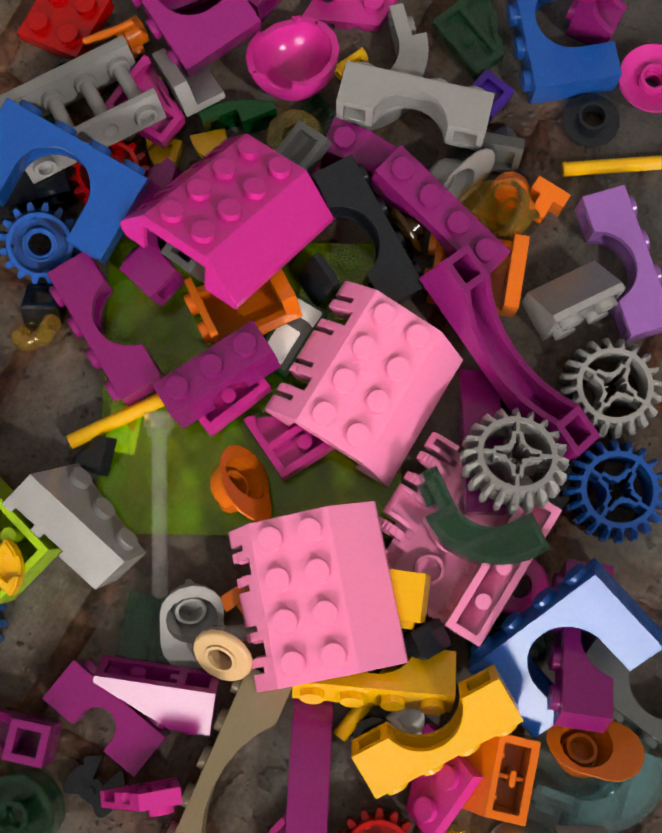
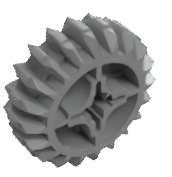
M609 337L603 338L599 346L596 342L590 341L586 345V351L578 348L573 353L575 360L569 359L564 364L569 373H562L559 381L568 386L561 388L559 393L579 404L592 425L596 427L600 435L599 439L604 438L608 430L612 439L618 440L621 438L622 431L630 437L636 434V427L644 429L649 425L646 417L653 418L658 413V410L653 405L661 403L662 396L654 391L662 387V381L653 380L652 376L659 372V367L653 366L648 368L646 365L651 358V354H644L641 358L636 355L639 351V344H633L626 350L624 339H618L614 347ZM603 361L618 364L612 372H604L600 369L594 371L588 367L593 363ZM629 373L633 376L638 391L630 386L628 382ZM616 378L613 383L616 388L613 391L617 392L604 401L608 394L605 389L609 387L605 385ZM583 381L586 382L585 386L594 395L592 406L584 395ZM610 405H617L621 408L627 406L633 410L629 415L623 417H611L603 414Z
M518 407L512 410L510 417L502 408L496 412L495 418L487 413L482 417L481 424L475 423L471 426L470 435L465 436L462 446L465 450L461 451L459 460L465 466L461 470L462 477L472 478L467 486L468 491L478 489L482 491L478 498L480 503L485 502L488 498L494 500L492 505L494 511L499 510L502 504L507 505L510 515L516 513L519 505L525 514L532 512L534 504L541 509L549 502L548 498L552 499L560 492L559 486H562L567 479V474L563 471H566L568 468L569 459L562 457L567 451V444L556 443L560 437L559 431L548 432L546 430L549 425L548 419L541 421L540 424L533 421L535 418L534 411L528 413L526 418L521 417ZM508 437L506 445H494L493 449L484 448L495 439ZM511 451L512 458H515L517 460L516 463H520L517 470L516 463L514 464L511 462L512 458L508 459ZM535 472L543 473L542 479L536 483L520 486L523 476H533ZM493 473L498 474L502 478V480L497 478Z

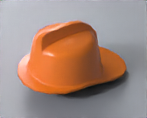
M239 445L228 446L222 451L220 463L213 470L210 477V490L213 497L219 503L222 511L226 513L240 512L257 522L269 519L272 516V505L269 494L268 475L263 464L247 448Z
M612 721L603 733L554 725L546 730V741L550 752L556 758L559 766L574 777H594L604 781L621 782L631 779L639 773L645 761L644 747L639 737L629 727Z

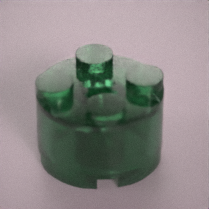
M23 768L11 771L0 777V833L58 832L65 819L64 799L59 786L49 775L38 768ZM20 809L23 816L16 819L13 812Z

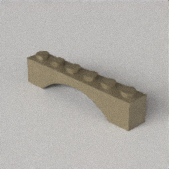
M261 668L251 669V672L246 677L233 682L230 692L236 694L230 709L224 706L221 709L213 727L214 730L219 731L213 747L208 744L204 747L196 767L202 769L201 775L196 785L191 782L187 785L182 796V804L180 805L185 808L179 823L172 820L166 833H207L206 825L209 804L217 780L226 764L253 737L276 725L292 690V686L257 693L254 675L265 673L264 669Z

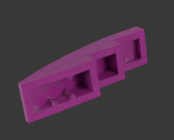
M459 370V444H461V451L465 450L462 443L465 436L470 435L471 426L475 423L481 424L482 417L487 413L495 418L496 412L501 409L500 396L482 370ZM503 438L489 442L484 448L493 449L494 445L503 446ZM493 473L497 478L502 480V478L498 474ZM461 475V478H464V514L504 515L506 513L505 504H502L499 510L494 511L492 508L494 500L490 498L480 503L478 498L482 491L480 489L468 491L467 486L472 478L462 477Z
M294 698L285 833H328L334 702L323 701L320 704H308L298 698Z

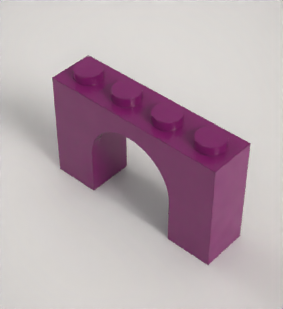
M131 0L136 9L141 5L150 16L145 20L156 40L162 37L165 39L170 47V50L165 52L172 63L175 62L179 70L184 69L189 78L261 30V20L248 0H222L205 12L195 15H183L173 12L159 0Z

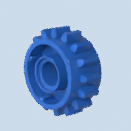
M28 201L27 210L24 212L18 207L13 208L14 221L4 218L2 223L9 231L0 232V240L6 242V245L0 247V254L9 256L5 264L7 269L14 266L19 269L17 275L19 279L27 274L32 276L33 284H37L39 277H45L50 284L52 281L47 273L73 258L72 253H81L80 250L74 248L66 241L71 232L70 227L74 224L75 220L73 217L64 220L61 217L63 213L61 206L52 211L49 210L48 201H44L41 208H35L33 202ZM37 233L45 234L51 240V246L45 251H36L29 243L30 237Z

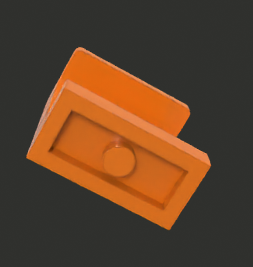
M431 233L427 255L434 256L432 268L445 260L447 256L439 241ZM515 234L512 241L499 239L511 253L489 274L495 306L500 316L513 318L519 309L530 236ZM425 268L424 274H426L431 269ZM427 293L426 303L436 304L430 294Z
M282 269L273 275L236 310L207 291L205 284L195 287L191 277L184 280L189 293L183 295V298L192 316L200 313L203 321L196 325L206 345L211 342L216 344L252 320L262 335L303 316L296 294Z

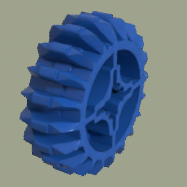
M616 439L608 441L607 449L599 441L593 444V452L586 449L580 455L582 461L574 459L570 462V466L576 473H566V482L573 483V487L563 489L562 495L573 496L574 499L573 502L565 505L566 511L577 508L579 512L572 519V522L575 525L584 520L588 522L584 528V534L591 535L598 528V541H607L611 533L613 543L620 544L623 542L624 535L632 542L638 540V531L644 535L652 531L649 522L654 524L660 523L662 518L654 509L662 510V500L659 499V496L662 495V486L658 484V481L662 480V472L655 474L652 469L658 464V459L653 458L647 462L644 460L647 453L645 448L642 447L633 454V443L630 441L625 442L621 449ZM607 461L625 465L615 476H611L606 472L599 473L593 469L598 463ZM636 476L642 486L643 498L635 492L633 487ZM588 480L590 481L589 486L598 495V501L594 508L587 495ZM619 483L618 486L621 490L618 492L622 493V496L611 500L612 497L609 492L613 490H609L608 487ZM616 506L624 510L631 509L636 513L632 519L624 523L605 519L606 515L612 512Z

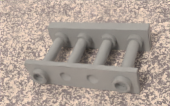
M123 35L0 95V109L6 98L18 104L22 99L26 100L43 112L42 118L52 114L55 121L58 119L77 131L75 137L87 144L93 139L105 147H109L167 118L154 88L141 93L131 76L130 71L134 68L136 62ZM118 81L128 101L108 110L98 90ZM85 97L95 117L75 126L65 106ZM50 155L37 159L25 171L33 184L77 163V161L62 155Z

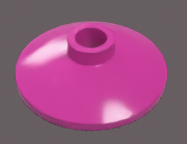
M662 44L641 45L630 51L620 65L622 76L618 82L619 88L625 99L634 107L646 112L660 113L662 112ZM646 81H653L656 87L648 85Z

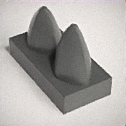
M507 123L495 130L494 133L486 132L481 149H492L495 154V161L491 171L498 173L518 172L524 151L525 139L518 138L514 130ZM448 145L446 158L465 161L476 151Z

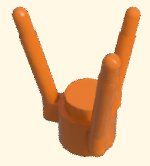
M133 15L116 26L84 37L82 42L85 45L94 42L93 45L110 38L114 37L115 39L123 35L135 60L146 53L143 45L148 43L150 39L139 17ZM108 86L98 90L99 94H101Z

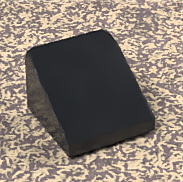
M319 253L312 256L297 277L298 282L316 306H320L335 297L339 290L338 278L322 254Z
M28 283L20 308L26 327L60 329L62 327L64 306L60 307L51 295L49 288L53 284Z
M439 618L431 619L414 627V630L403 633L407 655L420 660H428L451 646V640Z

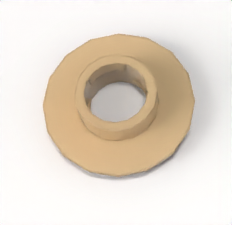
M210 629L202 631L195 638L193 645L195 658L200 666L210 675L221 680L236 681L243 679L251 672L253 666L251 653L246 645L236 636L223 630Z

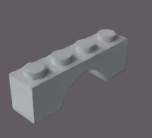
M347 61L336 99V118L354 124L373 127L379 118L390 111L404 108L415 109L427 114L437 123L442 132L444 144L478 151L481 150L495 93L487 92L477 86L465 87L451 84L441 78L428 79L415 76L404 70L392 71L375 67L368 62L356 63Z

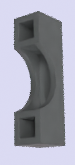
M590 634L582 647L591 663L601 672L613 678V720L620 724L626 720L637 729L635 734L641 742L653 750L657 745L662 748V717L650 715L638 704L630 687V671L598 637Z

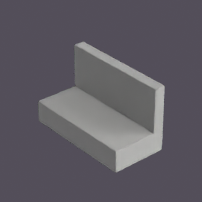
M165 48L152 53L166 86L186 117L226 98L224 91L207 67L189 78L184 69L179 70L175 62H171L165 53L167 52Z

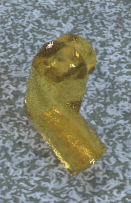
M53 314L45 315L35 331L31 333L26 326H20L19 330H15L11 335V341L17 344V349L21 351H32L52 341L61 327V320Z

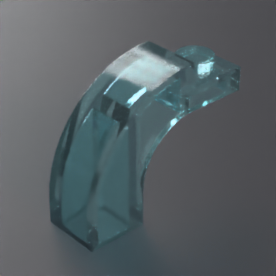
M645 753L643 766L634 777L621 782L610 781L599 791L588 795L570 794L534 780L531 799L535 801L533 808L557 817L558 811L561 810L558 825L604 826L607 833L623 831L646 817L661 799L662 759Z

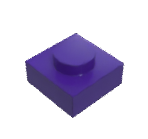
M488 69L472 85L480 87L487 92L495 93L489 122L509 102L515 91Z

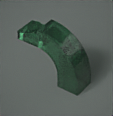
M437 466L420 474L421 484L416 486L418 493L426 508L432 505L435 510L434 513L425 516L422 522L431 536L444 549L456 557L477 565L507 566L530 560L551 550L532 512L502 526L490 527L479 525L466 518L456 507Z

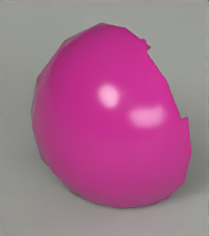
M298 15L292 16L290 20L275 23L262 32L259 30L249 42L245 58L252 79L262 90L284 101L297 102L319 94L336 73L340 46L336 33L326 23L312 17Z

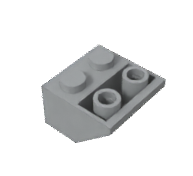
M594 260L527 292L521 303L540 339L543 341L553 336L555 341L573 333L575 331L574 327L585 320L590 325L606 317L609 314L608 310L618 305L616 299L626 288L622 281Z

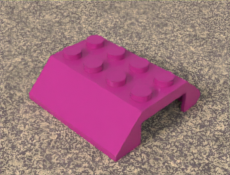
M245 133L221 142L204 156L203 161L193 164L188 170L165 186L162 191L160 190L153 196V201L142 204L136 211H133L123 219L120 225L125 235L143 248L148 246L147 233L153 232L204 266L205 289L236 310L331 224L333 216L306 169Z

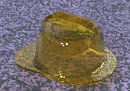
M520 178L489 180L477 183L469 188L459 200L496 237L513 238L515 234L521 235L528 229L533 220H538L540 217V213L535 209V204L530 196L527 183Z

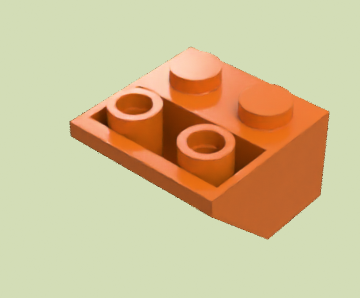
M512 732L504 737L495 736L485 741L477 751L465 756L483 776V779L462 809L483 817L526 827L541 742L532 736Z

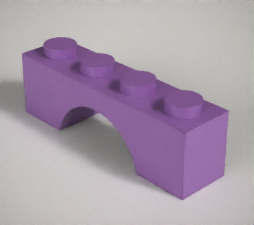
M625 185L583 196L574 211L585 242L601 245L613 251L621 259L627 272L626 292L623 298L618 301V305L610 310L619 338L624 339L625 344L662 333V273L659 266L652 262L648 251L650 248L649 237L644 229H640L636 218L637 205L635 199L631 195L628 196Z

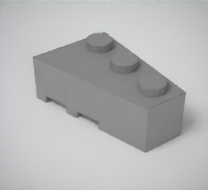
M79 463L30 474L2 503L10 512L17 508L34 524L30 530L38 538L45 534L62 550L58 556L95 590L117 581L146 554L138 543L137 536L125 526L116 514L113 504L103 497L92 482L91 475Z

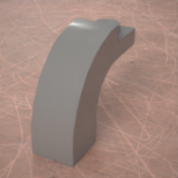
M403 3L389 6L388 28L397 60L390 70H404L412 75L425 78L429 52L427 33L416 34L414 19L412 16L406 15ZM404 108L390 111L379 118L373 127L356 125L370 131L382 128L400 118L409 109Z

